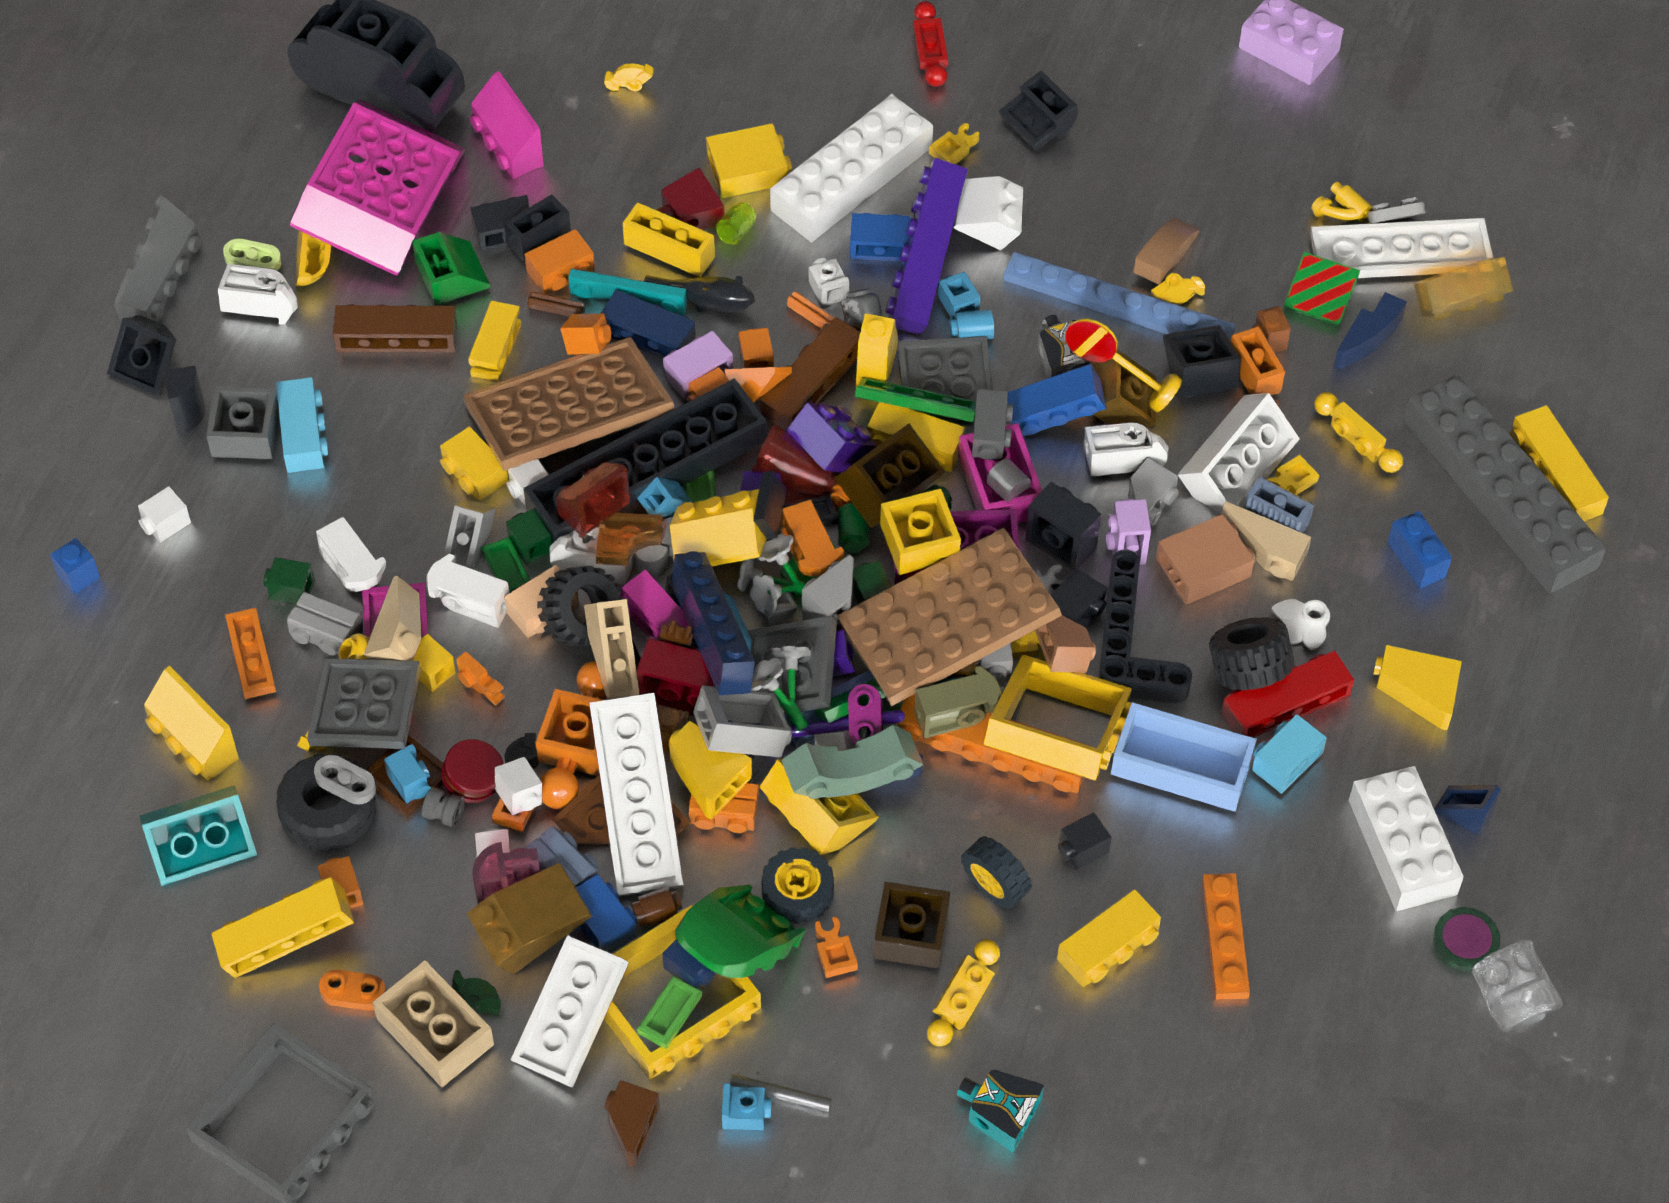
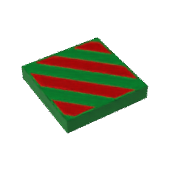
M1304 252L1283 306L1285 309L1340 327L1360 275V270Z

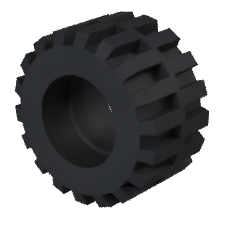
M580 566L559 570L554 573L555 577H549L545 581L548 587L541 588L539 595L543 596V600L537 602V608H542L543 614L538 615L540 622L545 621L547 624L543 627L547 633H554L552 638L557 642L563 641L564 645H591L586 622L581 624L572 613V597L581 588L589 596L591 604L625 599L624 597H619V592L622 589L619 584H613L615 578L611 574L604 575L605 570L601 568Z
M1255 617L1239 620L1219 629L1210 638L1209 648L1216 679L1222 686L1229 687V689L1249 690L1272 685L1284 679L1286 675H1289L1295 666L1286 624L1279 622L1277 619Z

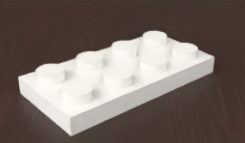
M567 935L511 1061L573 1087L629 962Z

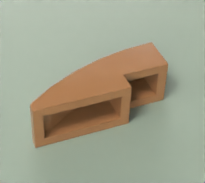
M1175 217L1172 218L1150 238L1136 256L1133 273L1160 284L1168 271L1172 272L1199 234L1200 229Z

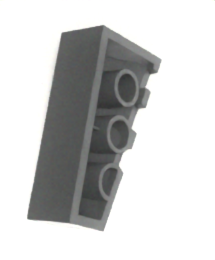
M158 196L155 203L156 207L159 208L156 218L149 217L145 227L148 230L144 245L138 244L134 253V269H127L115 297L114 306L119 321L126 317L139 315L155 322L157 319H160L168 298L172 297L176 291L178 280L181 275L187 272L193 253H197L201 246V237L199 236L196 222L164 196Z

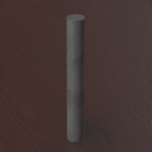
M736 1074L732 1075L730 1081L732 1087L765 1088L766 1097L825 1112L830 1111L832 1103L830 1098Z

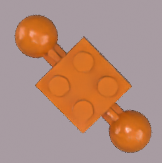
M595 660L584 664L577 673L576 684L582 695L559 689L554 690L535 742L538 762L556 766L546 771L540 778L542 782V802L552 809L565 808L578 795L579 784L574 776V771L595 776L600 774L590 703L604 701L607 697Z

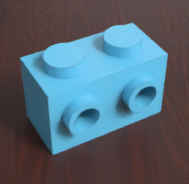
M1296 714L1289 722L1283 721L1277 727L1274 737L1268 743L1263 741L1257 746L1253 753L1255 759L1252 771L1282 794L1323 754L1327 737Z

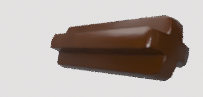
M534 291L530 292L527 302L530 309L568 317L572 314H584L586 309L584 302Z

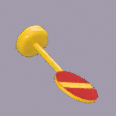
M1079 319L1071 323L1065 332L1066 342L1077 356L1086 361L1096 363L1106 362L1112 358L1155 389L1149 400L1150 408L1155 412H1160L1171 401L1181 385L1182 378L1177 374H1169L1158 383L1116 352L1118 341L1114 333L1106 325L1098 321Z

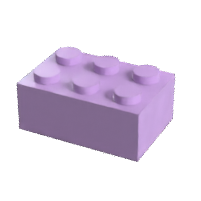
M1264 0L1243 23L1239 48L1311 85L1339 52L1344 28L1290 0Z

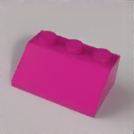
M500 71L494 73L471 103L472 116H470V122L476 132L480 131L483 135L487 149L495 152L500 168L503 171L507 170L511 177L515 179L544 166L540 128Z

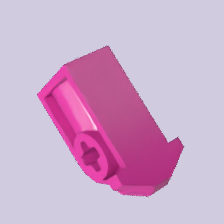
M646 569L621 588L622 591L619 597L627 599L629 617L649 639L656 640L663 624L668 625L671 620L676 621V624L685 628L689 626L682 609Z

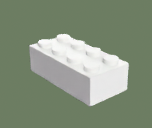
M1412 766L1354 781L1349 803L1395 911L1456 896L1464 876L1416 767Z

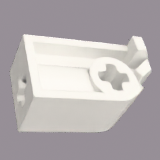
M234 264L227 265L218 287L220 310L223 312L279 318V324H286L292 313L298 308L297 297L283 275L277 270Z
M1121 423L1085 427L1084 451L1091 476L1136 472L1147 458L1161 466H1164L1167 462L1168 445L1159 435L1150 432L1141 424Z
M344 517L316 531L320 555L348 591L368 590L379 584L387 566L386 560L383 557L375 560Z
M582 526L576 528L570 534L560 536L550 546V563L552 566L557 565L560 570L580 566L601 568L605 570L604 575L611 574L615 578L613 583L626 585L636 560L635 545L637 543V536L594 526Z
M452 554L446 555L432 565L426 576L430 597H440L442 604L448 609L499 628L507 613L504 596L510 593L508 582L456 564L455 555Z

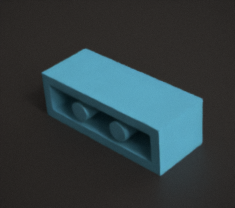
M312 377L276 382L283 455L287 473L324 468L323 456L328 455L326 437L321 438L320 431H326L323 413H318L317 408L323 406L321 389L314 388Z

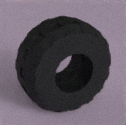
M318 754L299 761L285 773L278 786L276 805L282 827L287 832L289 838L303 848L320 852L344 849L361 839L373 823L374 814L376 813L375 795L369 802L364 804H353L342 799L339 804L330 809L316 810L310 807L320 797L327 795L337 796L321 788L316 782L314 767L319 759L328 755H336L362 768L356 761L339 754ZM329 774L327 778H334L337 774ZM357 788L355 792H361L364 788Z

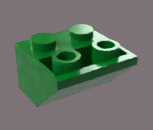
M442 232L412 241L415 263L435 306L491 288L470 241Z

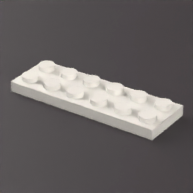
M1484 218L1311 227L1310 231L1314 255L1360 270L1358 278L1493 271L1494 267Z
M654 693L590 703L619 897L653 892L666 886L669 889L684 887Z

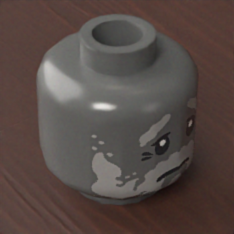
M870 289L848 292L847 298L842 300L841 305L845 323L856 328L859 332H861L865 313L882 316L879 296L871 293Z

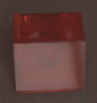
M604 462L597 468L588 470L582 479L572 486L565 487L556 497L558 514L581 537H584L630 503L627 468L622 464Z

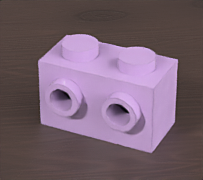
M713 330L704 336L696 337L688 345L679 350L671 351L663 358L664 377L684 400L689 396L688 383L718 367L724 374L725 369H734L733 353Z
M1146 499L1115 501L1113 514L1108 515L1109 531H1106L1107 550H1112L1113 555L1120 550H1131L1138 555L1140 565H1145L1151 534Z

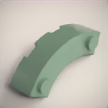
M891 725L871 737L857 741L855 744L856 748L838 751L837 746H816L805 743L781 760L793 792L808 796L810 799L856 794L883 786L895 780H904L909 778L914 773V770L924 764L911 733L895 725Z

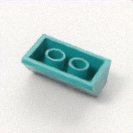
M235 785L140 815L142 828L161 886L257 855Z

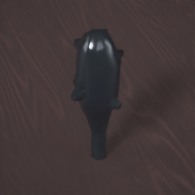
M646 275L644 282L686 289L687 300L697 305L698 312H703L705 308L733 313L745 310L755 302L754 295L750 288L743 283L742 276H737L735 280L713 276L670 280Z

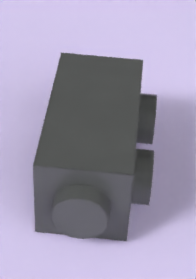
M977 389L972 457H980L986 460L1003 459L1004 447H1010L1011 429H1005L1006 422H1012L1013 404H1007L1008 391Z

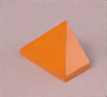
M792 367L725 369V376L729 380L735 378L753 403L792 373Z

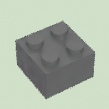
M214 387L206 434L212 457L273 458L279 420L278 398L275 388Z

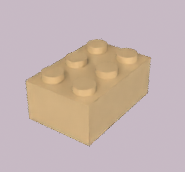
M426 960L373 1001L377 1020L441 1087H444L494 1045L491 1027Z

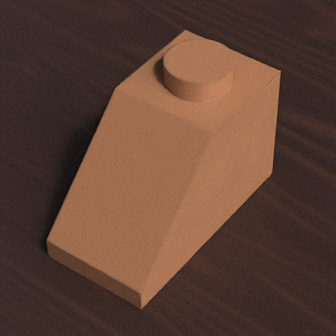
M1062 615L1036 629V635L1050 672L1087 673L1090 660H1093L1095 657L1096 647L1085 627Z

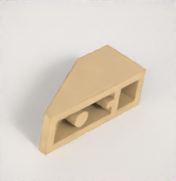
M1226 501L1223 505L1222 514H1224L1229 523H1233L1236 526L1239 538L1245 547H1250L1255 560L1264 570L1271 572L1274 576L1294 581L1308 554L1311 537Z
M399 576L393 577L365 649L364 655L370 660L413 661L421 641L419 593Z
M627 599L584 605L588 638L607 699L639 695Z

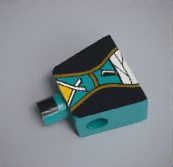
M991 1070L983 1085L965 1077L958 1089L957 1096L972 1103L969 1111V1122L1014 1153L1042 1101L1044 1085L998 1070Z

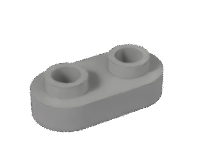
M1417 197L1401 200L1400 206L1390 208L1389 203L1372 206L1373 211L1367 213L1369 224H1376L1426 214L1424 202H1418Z
M336 755L324 756L315 764L314 774L316 782L321 788L353 804H364L374 797L376 785L372 774ZM329 774H337L334 778H327ZM357 788H364L361 792H355Z

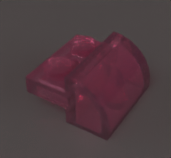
M502 842L485 848L478 855L473 865L472 874L477 904L481 903L491 894L540 872L537 848H517L509 853H503Z

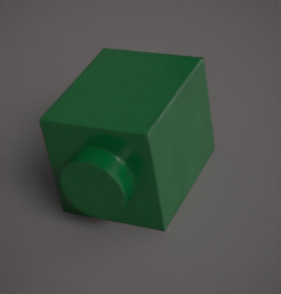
M534 509L525 513H518L506 521L508 537L511 538L525 565L550 554V546L552 545L551 535Z
M275 557L271 568L266 569L263 580L270 600L297 604L303 592L310 594L315 581L311 563Z
M880 560L872 563H862L853 568V593L858 604L892 587Z

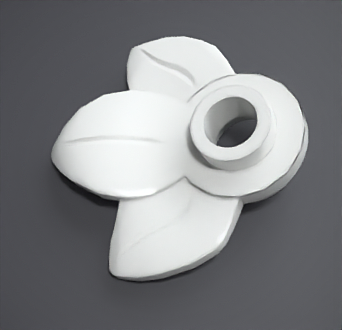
M1288 599L1275 604L1271 608L1272 613L1286 624L1291 645H1296L1303 641L1307 648L1313 650L1325 641V627L1329 623L1330 612L1323 602L1310 600L1304 604L1296 599ZM1310 615H1315L1318 618H1312Z

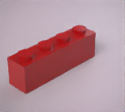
M1335 650L1325 655L1322 653L1317 654L1307 663L1300 666L1295 665L1289 675H1286L1284 679L1272 685L1258 689H1237L1230 692L1224 698L1221 715L1232 732L1255 738L1276 729L1283 721L1289 722L1296 714L1303 717L1349 697L1354 684V678Z

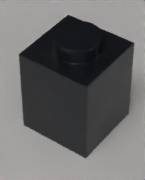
M1093 812L1061 829L1058 850L1065 861L1070 860L1077 870L1109 853L1112 837Z

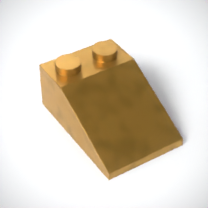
M560 863L491 894L466 913L495 964L513 975L593 916Z

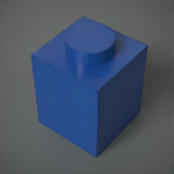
M74 538L50 554L57 576L74 595L100 578L94 557L77 538Z

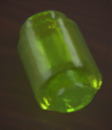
M744 202L733 205L716 224L718 237L725 243L738 244L755 225V210Z

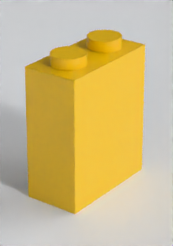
M773 123L706 137L707 158L721 199L770 189L786 177L789 172H792L789 155L784 156L783 154L784 142L782 135L776 134Z

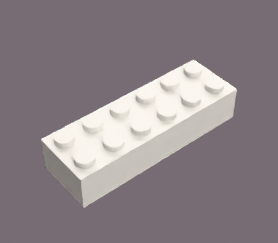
M891 94L770 188L771 211L812 243L926 153L932 144L933 124Z

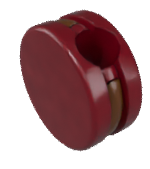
M478 739L462 740L453 745L448 751L441 768V781L450 795L462 796L465 798L466 803H480L492 797L496 792L495 767L503 765L504 762L500 753L489 743Z

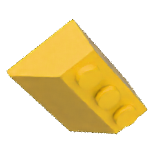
M759 489L740 491L723 497L715 496L708 500L694 503L686 502L677 506L670 523L673 559L675 554L691 551L705 552L711 566H717L760 557L767 538L753 521Z
M171 666L164 669L144 704L148 716L145 721L156 735L161 733L166 738L167 746L175 755L181 753L186 758L185 763L193 774L197 776L200 773L209 782L239 759L230 726Z
M783 758L777 759L759 787L768 797L770 803L783 813L790 825L796 828L808 841L810 847L820 855L841 850L879 818L858 793L838 797H820L817 799H810L808 796L794 793L781 761Z

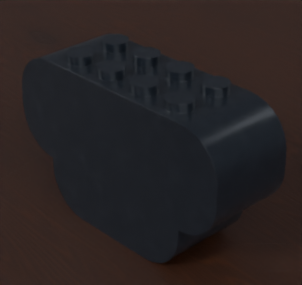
M335 0L332 5L326 4L321 6L287 49L292 70L301 81L312 89L351 106L355 101L361 99L431 133L465 90L464 76L461 68L452 57L437 48L431 31L414 16L376 0Z

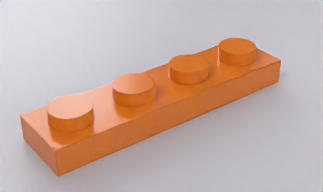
M1236 873L1203 874L1202 886L1215 1000L1248 999L1250 988Z

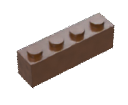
M335 305L333 339L336 352L455 353L457 336L455 306Z
M835 317L830 324H825L820 329L817 338L810 345L807 344L802 348L794 363L786 366L792 367V373L760 397L762 415L784 430H787L807 402L817 404L857 361L860 332L838 317Z

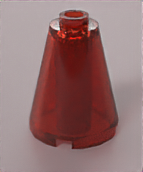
M773 425L758 455L757 464H754L752 471L767 472L773 470L774 473H781V483L788 490L822 496L824 491L830 494L836 481L834 479L836 476L832 475L833 471L823 470L789 433L781 427Z

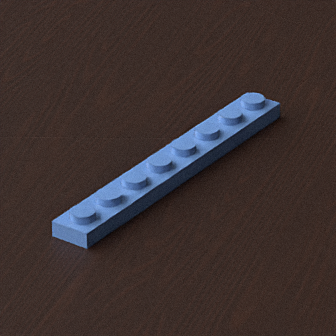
M1017 252L1013 253L1004 272V281L1164 334L1220 325L1229 341H1231V336L1235 332V324Z

